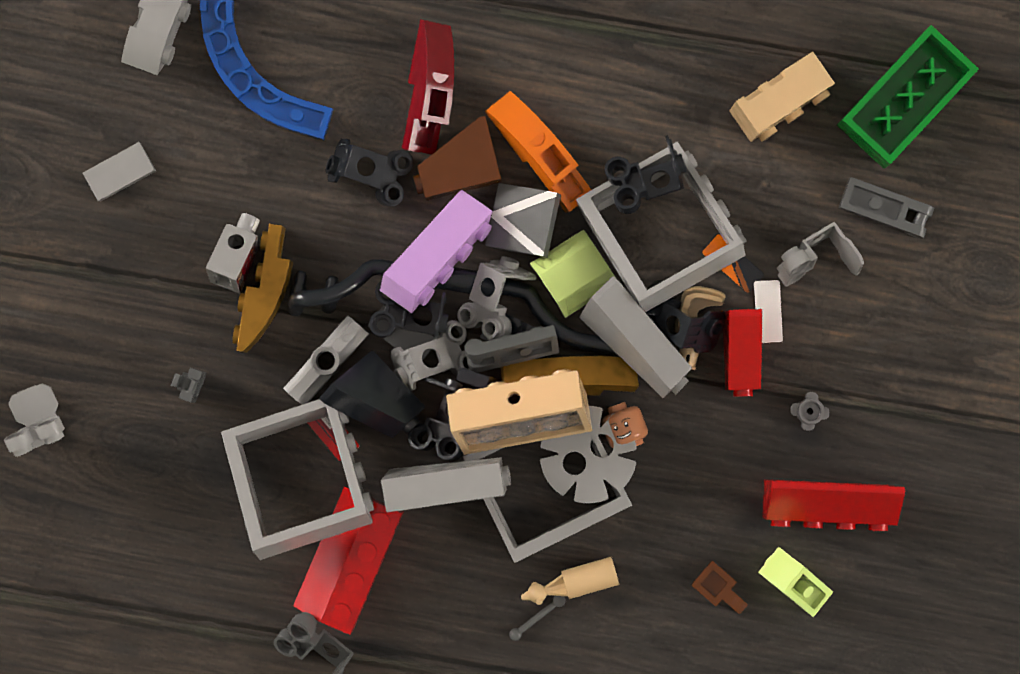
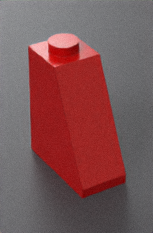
M762 309L728 310L725 312L726 319L723 329L725 391L733 390V397L753 396V390L761 389Z

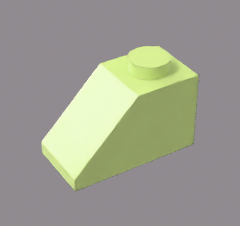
M779 547L766 560L764 566L758 572L812 617L816 615L833 593L830 588L806 567Z

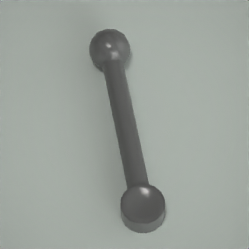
M554 596L553 601L526 623L519 628L511 629L509 632L510 639L513 641L520 640L522 633L555 607H562L566 602L565 597Z

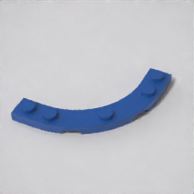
M200 0L203 38L208 54L216 71L232 93L251 111L272 124L324 141L333 109L291 96L277 89L258 74L245 56L236 33L234 0Z

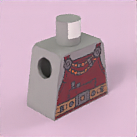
M242 213L237 226L226 224L205 268L211 283L238 294L241 293L260 246L258 236L255 235L260 222L258 218ZM236 246H242L239 249H233Z

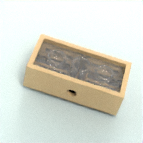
M558 370L553 375L544 377L526 376L520 381L512 383L494 382L486 388L475 390L472 388H462L454 394L446 395L450 430L464 455L592 431L588 398L577 370Z

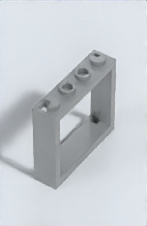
M678 141L673 144L675 155L682 154L687 172L683 173L682 176L727 245L647 290L599 213L601 210L614 204L613 196L620 186H615L607 181L576 199L584 219L633 299L644 312L653 309L746 256L743 244L747 240L743 236L741 228L738 225H731L727 219L730 217V213L721 199L718 201L714 199L711 194L714 191L711 182L705 174L701 176L695 169L698 164L693 154H690L689 151L684 152ZM668 147L640 162V170L671 161ZM623 172V173L617 175L616 177H621V176H623V175L625 174V172ZM655 173L651 178V182L667 173Z
M320 399L221 431L251 548L259 560L373 523L370 511L374 510V503L370 492L364 493L361 483L366 481L365 472L361 462L355 463L353 453L358 451L352 432L347 434L344 425L349 422L348 415L324 404ZM329 416L355 507L267 536L243 444Z
M595 436L591 441V446L596 456L607 457L608 455L599 436ZM502 448L467 454L463 458L465 461L479 460ZM611 485L616 495L615 498L517 545L495 498H483L514 563L632 506L625 489L617 491Z

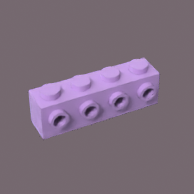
M461 189L384 273L380 291L411 313L419 304L425 306L432 298L436 285L439 282L441 284L446 283L454 271L453 266L458 261L463 263L472 252V245L477 240L482 242L492 228L489 222L493 211Z

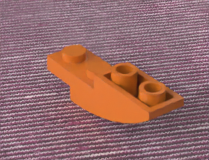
M511 91L507 92L485 110L486 114L522 162L529 163L549 191L561 194L559 205L565 213L572 211L578 206L576 199L592 189L577 171L576 167L579 166L538 116Z

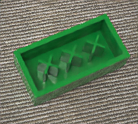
M930 25L845 115L837 126L884 169L902 153L979 68Z

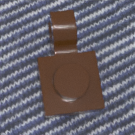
M713 561L705 567L691 584L715 607L723 600L738 614H741L748 606L745 601L731 590L737 581Z

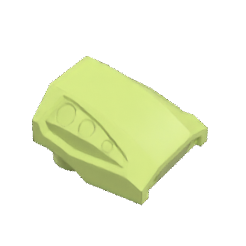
M584 229L549 251L548 258L540 257L530 263L556 301L565 318L587 305L590 298L614 276Z

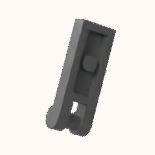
M853 177L848 179L838 209L920 239H924L927 231L924 228L927 219L932 217L935 209L928 204ZM908 210L916 213L912 223L905 220Z
M554 325L547 327L539 326L530 331L514 335L506 334L498 339L485 342L479 339H471L465 344L468 367L475 372H483L559 353Z

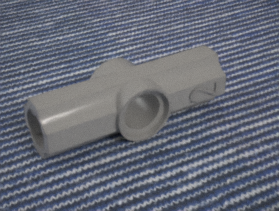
M348 315L326 341L314 350L310 359L283 389L301 405L309 403L326 382L340 370L342 364L365 340L369 333ZM324 352L332 353L335 358V364L329 370L321 369L318 364V358Z

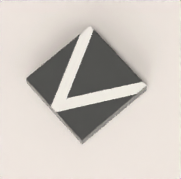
M499 183L490 221L492 228L487 235L485 246L548 258L561 194Z

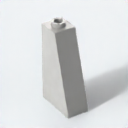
M612 276L590 298L579 318L662 398L670 391L676 395L689 382L685 376L692 367L622 284Z
M502 457L389 469L381 479L386 513L504 496L507 490L506 486L511 485L509 466H503Z

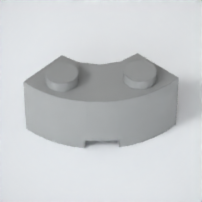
M140 0L138 4V20L133 26L130 25L121 62L155 75L159 74L165 64L170 65L175 53V47L172 45L181 22L185 23L191 11V4L187 3L188 0Z

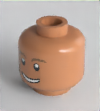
M626 402L607 408L609 415L603 417L601 425L603 426L609 418V424L618 444H627L634 440L636 446L644 444L643 438L647 436L648 429L641 410L637 406L627 407ZM605 435L609 446L614 448L612 439Z

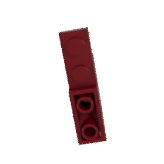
M420 19L408 83L413 84L414 88L402 149L432 155L437 149L441 124H449L454 87V47L451 26Z

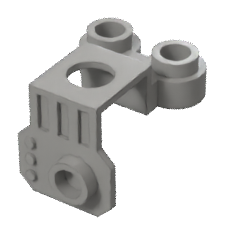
M833 222L802 240L799 248L795 246L786 251L781 256L784 262L777 267L779 271L778 277L785 287L802 278L806 272L813 269L818 258L811 247L828 237L837 248L840 258L850 272L856 276L864 265L862 255L852 241L846 238L837 224Z
M502 256L500 260L480 263L469 296V300L473 302H467L460 307L457 313L458 321L466 328H479L482 326V332L489 340L511 334L512 325L509 318L505 316L507 308L498 304L506 278L536 280V275L519 267V262L509 257ZM487 277L492 279L495 284V291L490 297H486L481 291V283Z
M452 320L447 322L446 333L439 332L438 340L435 339L405 351L401 347L391 350V359L395 367L394 374L410 391L416 389L417 381L440 372L451 370L453 375L457 377L459 368H465L462 363L463 358H467L465 351H461L459 346L467 337L466 328L459 321ZM452 328H456L458 330V338H454L452 336ZM427 349H432L437 354L439 363L434 368L425 366L422 361V354Z
M41 383L11 396L8 405L16 422L26 426L4 439L8 451L13 452L15 457L64 437L62 431L65 428L60 417L56 415L59 403L51 386Z

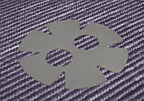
M589 406L592 425L591 432L542 440L540 445L543 449L558 453V455L540 459L541 468L548 483L556 492L564 496L571 486L577 482L574 501L580 503H597L607 500L608 494L604 480L617 491H621L631 479L636 467V461L618 456V454L636 450L635 440L627 444H618L612 432L609 418L600 427L602 408L596 406ZM599 434H605L613 441V451L607 457H598L591 451V441ZM570 452H579L586 460L584 471L578 475L567 473L563 467V459Z

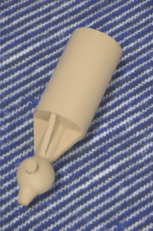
M608 557L563 570L560 576L546 586L533 582L528 591L521 595V599L530 600L537 605H541L547 595L568 596L569 599L617 586L619 581L612 558Z

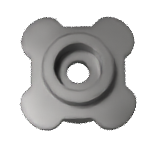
M808 392L805 395V399L799 403L792 404L790 408L791 414L799 418L802 422V428L807 431L813 430L816 423L829 417V409L823 406L818 400V395L814 392ZM811 408L813 413L808 414L807 409Z

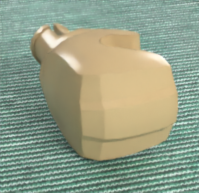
M692 286L684 290L679 310L690 317H697V313L701 309L709 306H722L725 294L708 287ZM676 318L674 332L678 333L680 329L679 319ZM680 348L679 353L685 360L687 355H690L688 364L692 367V370H696L699 353L694 352L693 348Z

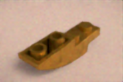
M269 224L268 231H263L260 249L265 250L263 263H258L255 281L260 282L259 288L246 286V292L240 293L238 312H242L241 324L235 325L233 332V344H237L236 351L247 353L259 341L273 321L285 296L293 262L281 258L286 230L281 225Z

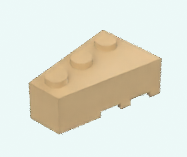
M812 51L783 70L769 82L766 81L757 87V90L747 97L743 96L738 99L729 111L750 142L758 137L763 142L778 131L775 127L783 120H786L789 124L804 114L802 107L811 101L816 106L831 95L828 90L835 82Z

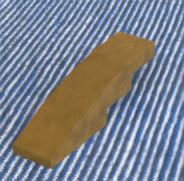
M573 356L543 358L501 367L502 382L505 383L518 382L526 376H550L554 372L563 369L577 370L586 394L600 396L604 390L635 392L639 387L637 373L621 357Z

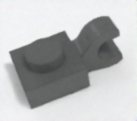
M190 367L188 373L183 372L182 375L175 373L171 386L177 387V390L181 391L180 399L196 403L207 372Z

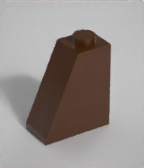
M486 117L477 118L417 166L419 175L413 176L418 195L424 193L426 201L457 194L461 189L465 192L501 183V176Z

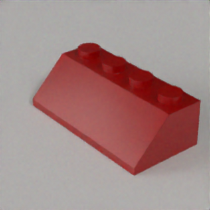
M764 479L763 518L771 520V526L790 527L791 521H803V527L823 528V522L836 523V529L855 530L856 524H868V530L888 531V525L898 526L905 496V487L879 484Z
M344 486L333 514L355 507L349 488ZM373 498L374 510L370 511L373 523L321 540L293 607L302 612L310 613L317 621L349 635L356 626L404 511L386 513L385 503Z

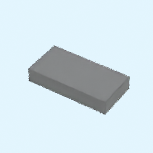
M138 142L83 172V175L96 199L101 202L156 172L142 144Z

